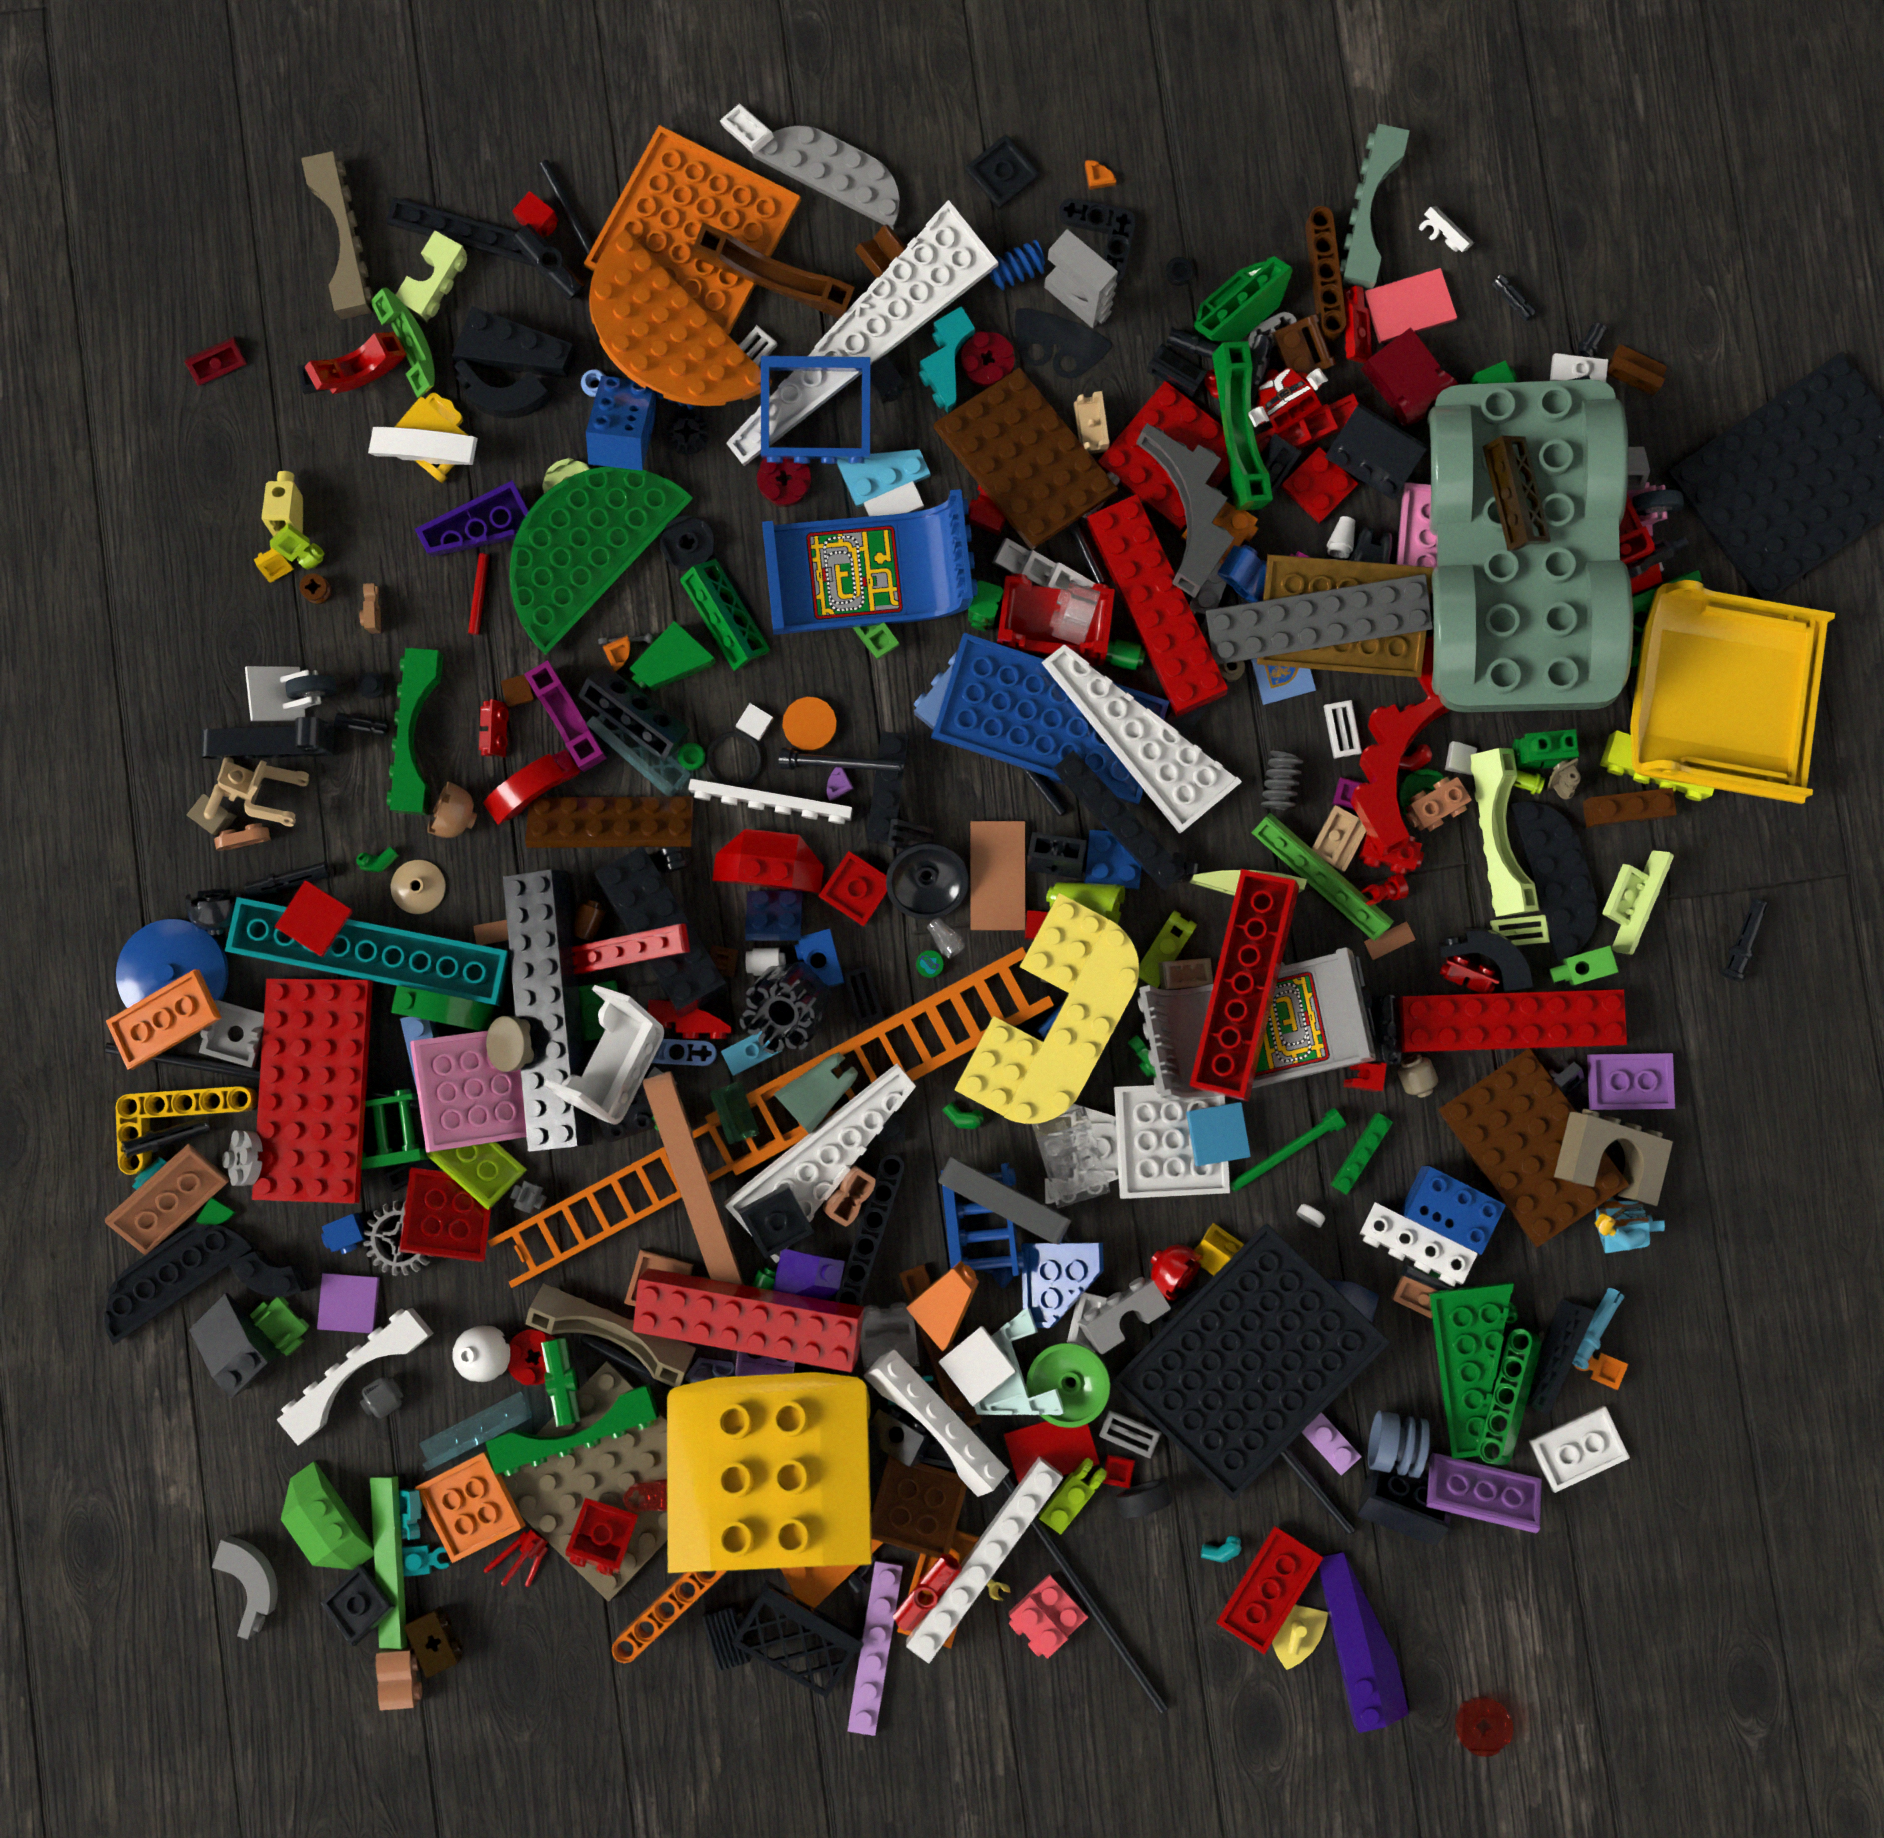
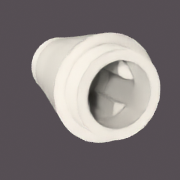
M1345 516L1340 517L1327 543L1330 556L1337 559H1347L1349 554L1353 552L1354 519Z

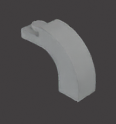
M227 1536L220 1541L212 1568L236 1576L244 1585L247 1593V1606L237 1636L249 1639L256 1632H260L265 1620V1616L262 1614L268 1615L276 1608L278 1596L277 1580L270 1562L258 1548L247 1541Z

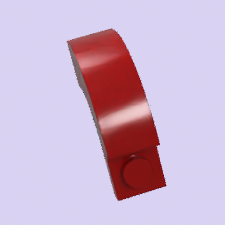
M395 332L374 333L365 344L352 353L335 359L309 361L305 369L316 390L330 389L332 394L356 389L383 376L393 369L407 354Z
M566 749L552 756L549 753L530 763L504 781L486 798L483 804L499 825L518 816L535 798L547 790L576 777L581 771Z

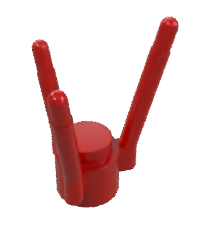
M532 1528L528 1533L523 1531L514 1543L484 1568V1572L488 1573L517 1547L522 1545L519 1549L522 1552L521 1556L507 1573L501 1585H507L527 1557L533 1559L536 1555L525 1586L529 1587L543 1556L548 1551L546 1547L548 1541Z

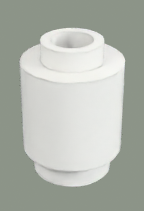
M779 947L753 948V951H746L747 973H753L754 976L762 975L770 966L786 964L785 953H780Z

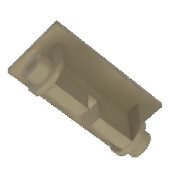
M1578 758L1570 762L1564 760L1553 768L1554 771L1550 776V781L1546 788L1547 791L1554 788L1562 799H1570L1574 796L1575 789L1581 779L1576 769Z

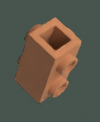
M1446 777L1433 785L1436 789L1433 792L1426 794L1425 791H1422L1410 798L1412 804L1406 807L1408 811L1406 817L1412 827H1417L1419 831L1427 827L1430 832L1444 823L1441 818L1451 814L1454 818L1467 810L1465 804L1472 801L1458 777L1451 781Z

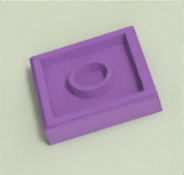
M322 1273L317 1329L372 1333L375 1330L380 1277Z

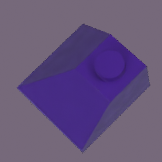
M783 1249L780 1253L773 1291L830 1301L839 1290L845 1261L831 1256Z

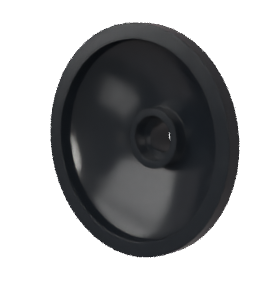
M921 842L906 847L894 857L887 870L886 888L890 900L902 913L916 919H936L949 914L963 901L968 889V873L961 857L951 848L939 843ZM923 871L931 872L928 876H923L921 874Z

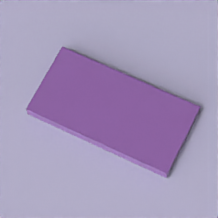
M1432 1453L1429 1463L1427 1507L1537 1533L1540 1530L1542 1479Z

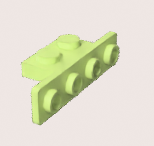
M1653 850L1643 872L1631 865H1622L1602 913L1621 924L1612 946V950L1615 952L1630 955L1634 953L1656 898L1660 893L1663 881L1670 869V864L1674 857L1670 852Z

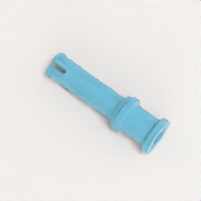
M1613 1288L1607 1289L1572 1362L1573 1365L1581 1369L1589 1367L1588 1361L1594 1350H1598L1601 1346L1600 1337L1624 1299L1623 1294L1618 1296L1619 1291Z

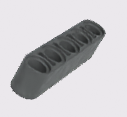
M951 1156L938 1179V1182L1056 1245H1060L1072 1221L1065 1215Z

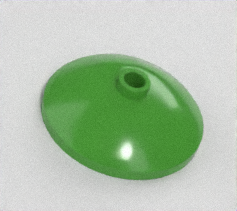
M1059 1343L1048 1347L1035 1358L1027 1375V1391L1029 1397H1034L1057 1389L1065 1413L1061 1415L1040 1414V1416L1060 1427H1079L1091 1422L1103 1411L1110 1395V1377L1105 1364L1092 1350L1076 1343ZM1068 1377H1073L1076 1380L1075 1386H1070L1067 1383Z

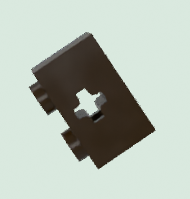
M440 1606L410 1620L404 1625V1629L426 1678L458 1664L463 1658L462 1653L464 1650L458 1637L454 1638L450 1629L452 1627L451 1619L446 1611H442ZM433 1637H434V1639L440 1638L441 1643H440V1644H438V1643H434V1644H433V1643L431 1642V1639H432Z

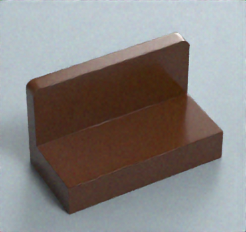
M886 224L881 227L873 239L859 243L855 251L874 276L879 278L889 268V264L896 257L898 258L906 247L891 227Z
M1620 344L1617 346L1608 364L1607 375L1654 396L1665 380L1663 375L1667 366Z

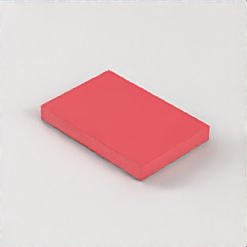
M1441 268L1364 291V300L1367 308H1369L1370 318L1379 344L1396 339L1410 327L1417 333L1456 321L1457 319Z

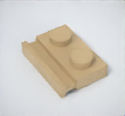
M1335 805L1311 849L1330 866L1344 873L1362 841L1366 829L1358 817Z

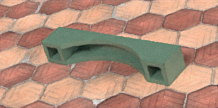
M1378 124L1375 132L1369 133L1366 143V149H1370L1369 157H1364L1360 174H1364L1363 183H1358L1354 199L1359 200L1357 209H1352L1349 224L1353 225L1352 233H1347L1343 249L1348 251L1346 259H1341L1339 265L1342 286L1351 288L1357 285L1363 287L1364 291L1373 289L1376 283L1381 256L1375 246L1371 232L1370 212L1372 199L1381 182L1399 167L1404 157L1410 130Z

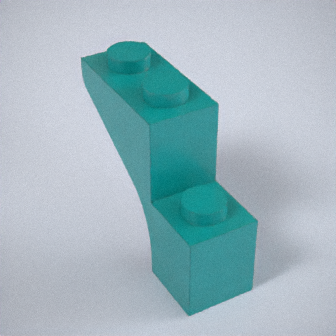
M962 306L934 322L933 339L939 348H943L920 361L921 371L918 372L923 384L926 387L930 385L935 394L932 397L938 408L942 409L944 407L947 414L956 408V355L961 347L975 334V327Z

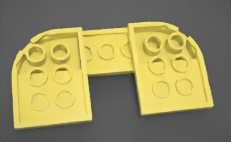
M1058 893L1020 965L1021 968L1069 993L1045 1040L1042 1042L993 1016L954 1089L1003 1115L1004 1118L1018 1123L1035 1124L1046 1122L1060 1116L1072 1106L1080 1095L1128 1005L1138 982L1139 962L1137 952L1125 931L1113 921Z

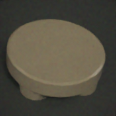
M502 1016L491 1024L487 1033L486 1049L491 1063L498 1070L513 1072L521 1069L526 1063L532 1062L534 1052L531 1048L529 1034L530 1023L526 1019H519L515 1016Z

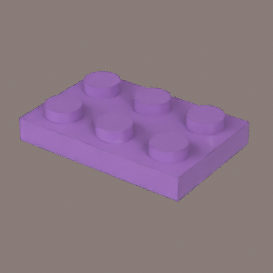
M1673 1053L1587 1055L1589 1110L1675 1109Z

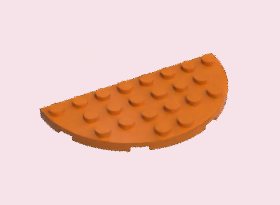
M626 230L618 234L605 248L595 266L589 294L592 324L595 325L603 349L615 365L643 388L649 387L664 394V398L679 403L718 406L738 399L746 400L760 394L761 369Z

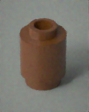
M587 899L586 903L580 902L572 924L574 928L573 935L589 941H593L594 936H598L606 911L602 910L603 904Z

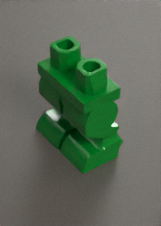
M1576 729L1527 733L1524 738H1515L1512 744L1517 770L1540 769L1541 762L1542 768H1552L1564 760L1579 757Z

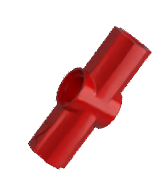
M942 1553L929 1571L919 1578L915 1588L893 1614V1618L900 1628L904 1631L909 1630L912 1632L927 1612L936 1606L938 1599L962 1570L956 1558L950 1554ZM922 1590H928L932 1595H927Z

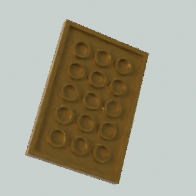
M1267 554L1263 600L1425 574L1430 604L1431 577L1434 568ZM1426 630L1259 657L1256 664L1421 677Z

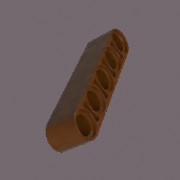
M1318 206L1311 211L1305 229L1315 312L1318 313L1320 319L1318 324L1325 341L1333 342L1340 338L1346 326V315L1333 213L1325 206ZM1321 219L1325 222V226H1318L1313 220ZM1317 245H1325L1329 251L1321 252L1317 249ZM1326 270L1332 277L1324 278L1321 276L1320 271ZM1330 296L1334 299L1335 303L1327 304L1323 297ZM1326 323H1335L1338 330L1328 329Z

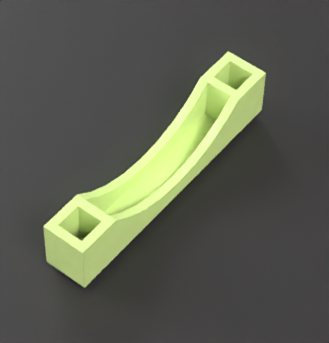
M1497 748L1470 755L1472 762L1471 772L1475 781V798L1479 806V824L1483 832V850L1487 857L1488 880L1491 883L1492 906L1496 916H1511L1538 911L1535 883L1517 863L1507 835V803L1512 786L1517 778L1514 750Z

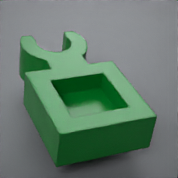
M1136 1035L1127 1043L1142 1063L1139 1064V1067L1148 1078L1151 1076L1155 1078L1157 1077L1155 1066L1153 1067L1150 1063L1149 1050L1138 1035Z

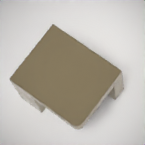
M203 794L187 813V816L212 835L219 837V832L227 830L237 816L219 805L213 819H206L204 811L210 797Z

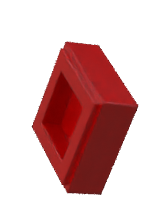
M1107 1454L1104 1467L1107 1474L1102 1483L1130 1489L1135 1460Z

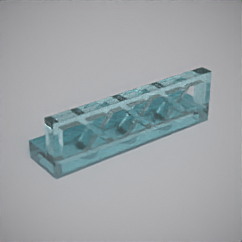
M602 714L597 718L593 716L586 723L594 733L668 798L673 797L692 776L671 756L667 759L670 763L669 765H664V762L660 759V765L649 766L644 759V751L649 750L641 744L640 747L629 748L624 743L625 732L621 729H607L602 724L606 719ZM614 734H620V739ZM640 751L641 758L635 752ZM676 768L683 775L672 786L665 780L664 769ZM655 769H660L661 775H659L655 771Z
M521 1391L420 1442L419 1445L427 1459L423 1463L425 1470L428 1471L531 1418L533 1415Z

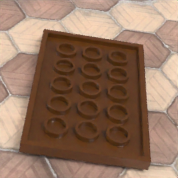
M1020 368L934 423L933 428L1031 550L1114 496L1118 491L1115 484Z
M1530 1048L1438 1109L1440 1115L1536 1248L1629 1186L1605 1151L1601 1156L1594 1187L1554 1177L1570 1112L1576 1113V1111Z

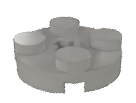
M235 1130L232 1133L229 1150L224 1152L222 1157V1165L224 1168H228L232 1186L253 1185L260 1175L262 1161H257V1152H263L261 1139L256 1132Z

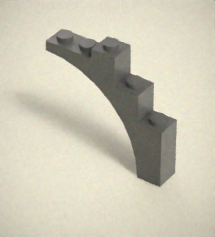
M1147 423L1141 431L1136 444L1152 455L1168 473L1178 490L1185 510L1187 523L1186 549L1181 567L1172 584L1195 598L1234 539L1225 528L1213 524L1228 499L1219 489L1207 485L1221 459L1212 450L1203 448L1199 444L1194 452H1192L1183 443L1176 442L1165 435L1160 428L1153 427Z

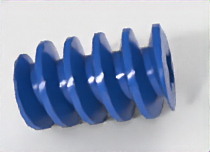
M1033 240V248L1029 243L1024 244L1023 252L1019 247L1014 248L1013 256L1008 251L1004 252L1003 260L1000 256H995L994 258L998 261L999 266L989 273L992 282L998 285L1002 291L1005 290V281H1008L1012 287L1015 286L1014 277H1018L1021 282H1025L1024 273L1026 272L1031 278H1034V269L1036 268L1041 274H1044L1045 260L1038 241Z

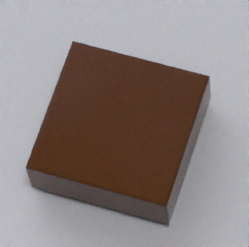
M524 674L501 681L508 708L535 701L531 685Z

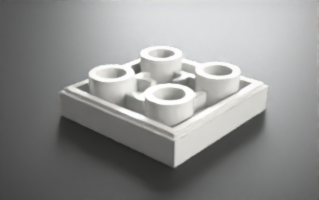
M983 1326L939 1361L972 1406H976L1017 1372L1016 1368Z

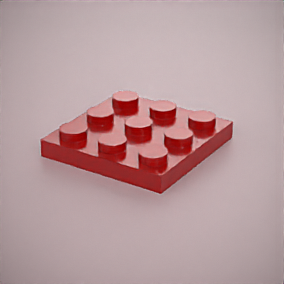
M411 1167L399 1252L483 1262L486 1254L491 1208L487 1210L446 1172Z

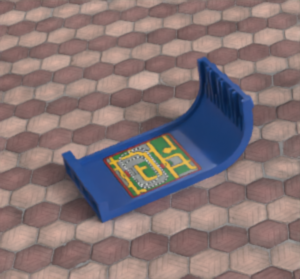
M961 489L950 490L948 500L939 506L911 513L774 525L773 521L762 522L773 635L880 625L883 622L885 624L925 621L950 616L969 608L972 604L973 596H977L976 579H971L970 569L974 568L973 552H968L967 542L971 541L970 525H965L964 515L968 514L967 498H962Z

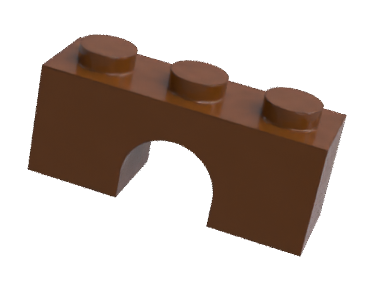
M1673 788L1591 797L1583 801L1586 828L1611 826L1640 820V822L1661 820L1677 815Z

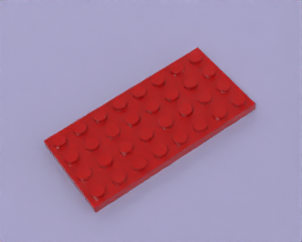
M266 979L256 1130L262 1143L263 1152H257V1161H262V1168L257 1181L253 1184L252 1200L359 1203L373 981Z

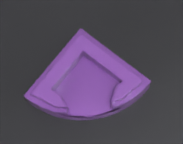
M836 767L828 779L827 795L830 802L854 789L843 768Z

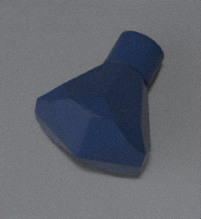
M1012 1267L983 1270L992 1275L1001 1288H1005L1013 1279Z

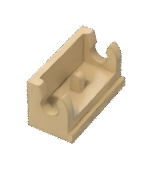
M1102 391L1094 392L1093 396L1089 398H1084L1083 394L1079 395L1077 401L1074 402L1078 439L1089 454L1106 452L1109 447Z

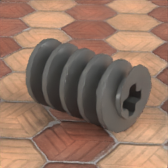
M1270 751V754L1276 758L1269 759L1268 765L1275 769L1266 771V775L1272 779L1265 781L1264 786L1271 790L1263 792L1262 796L1269 801L1262 802L1261 806L1276 810H1287L1289 807L1296 806V803L1289 800V797L1298 795L1297 792L1291 789V786L1300 784L1299 781L1293 779V776L1300 775L1302 771L1294 767L1297 764H1303V760L1297 758L1294 754Z

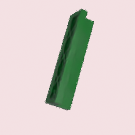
M714 559L692 566L680 581L733 671L742 669L751 659L767 654L770 651L768 645L718 561ZM711 569L716 577V581L710 579L705 570ZM720 592L727 595L730 604L722 601L719 596ZM733 615L741 618L744 623L743 627L736 624ZM747 638L755 642L758 647L757 650L752 651L747 643Z

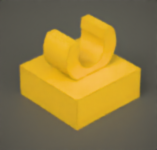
M272 547L271 550L264 554L259 553L258 557L254 559L256 566L270 583L293 570L288 559Z

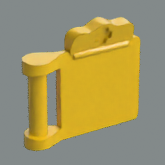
M437 393L429 394L426 399L420 397L394 427L469 436L458 427L463 422L462 415L455 409L450 400L441 398ZM414 460L442 484L447 479L445 475L455 465L440 464L436 469L432 464L424 460Z

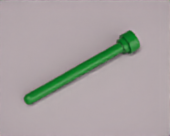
M1332 1108L1325 1113L1321 1123L1231 1181L1229 1184L1230 1190L1233 1192L1238 1191L1326 1132H1333L1334 1130L1338 1132L1347 1126L1339 1112Z

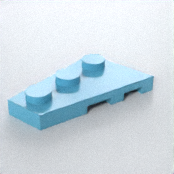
M920 449L870 454V459H864V464H849L848 459H837V465L856 508L863 506L866 501L912 481L916 483L930 477L929 469Z

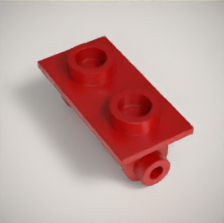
M490 699V701H484L483 706L480 707V726L488 727V731H480L479 751H481V756L491 757L492 755L506 757L508 745L506 737L507 721L509 718L508 707L504 702Z
M1464 955L1446 957L1448 965L1443 964L1440 969V974L1444 975V979L1460 985L1463 984L1465 977H1469L1470 980L1467 988L1482 994H1492L1495 988V984L1492 982L1499 984L1498 973H1496L1493 967L1482 963L1480 966L1471 963L1470 959Z

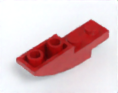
M648 999L647 1012L663 1028H672V1023H676V1033L683 1034V1039H699V1034H710V1039H727V1034H733V1028L708 1012L697 1008L679 1018L669 1001Z

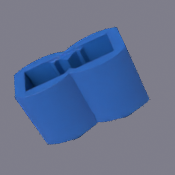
M1234 545L1217 574L1248 602L1262 601L1267 562L1260 560L1257 557L1258 552L1248 545L1243 547Z

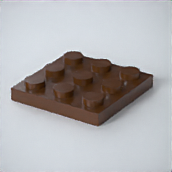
M889 1454L871 1514V1539L936 1559L942 1553L948 1555L967 1485L956 1473L922 1463L909 1467Z

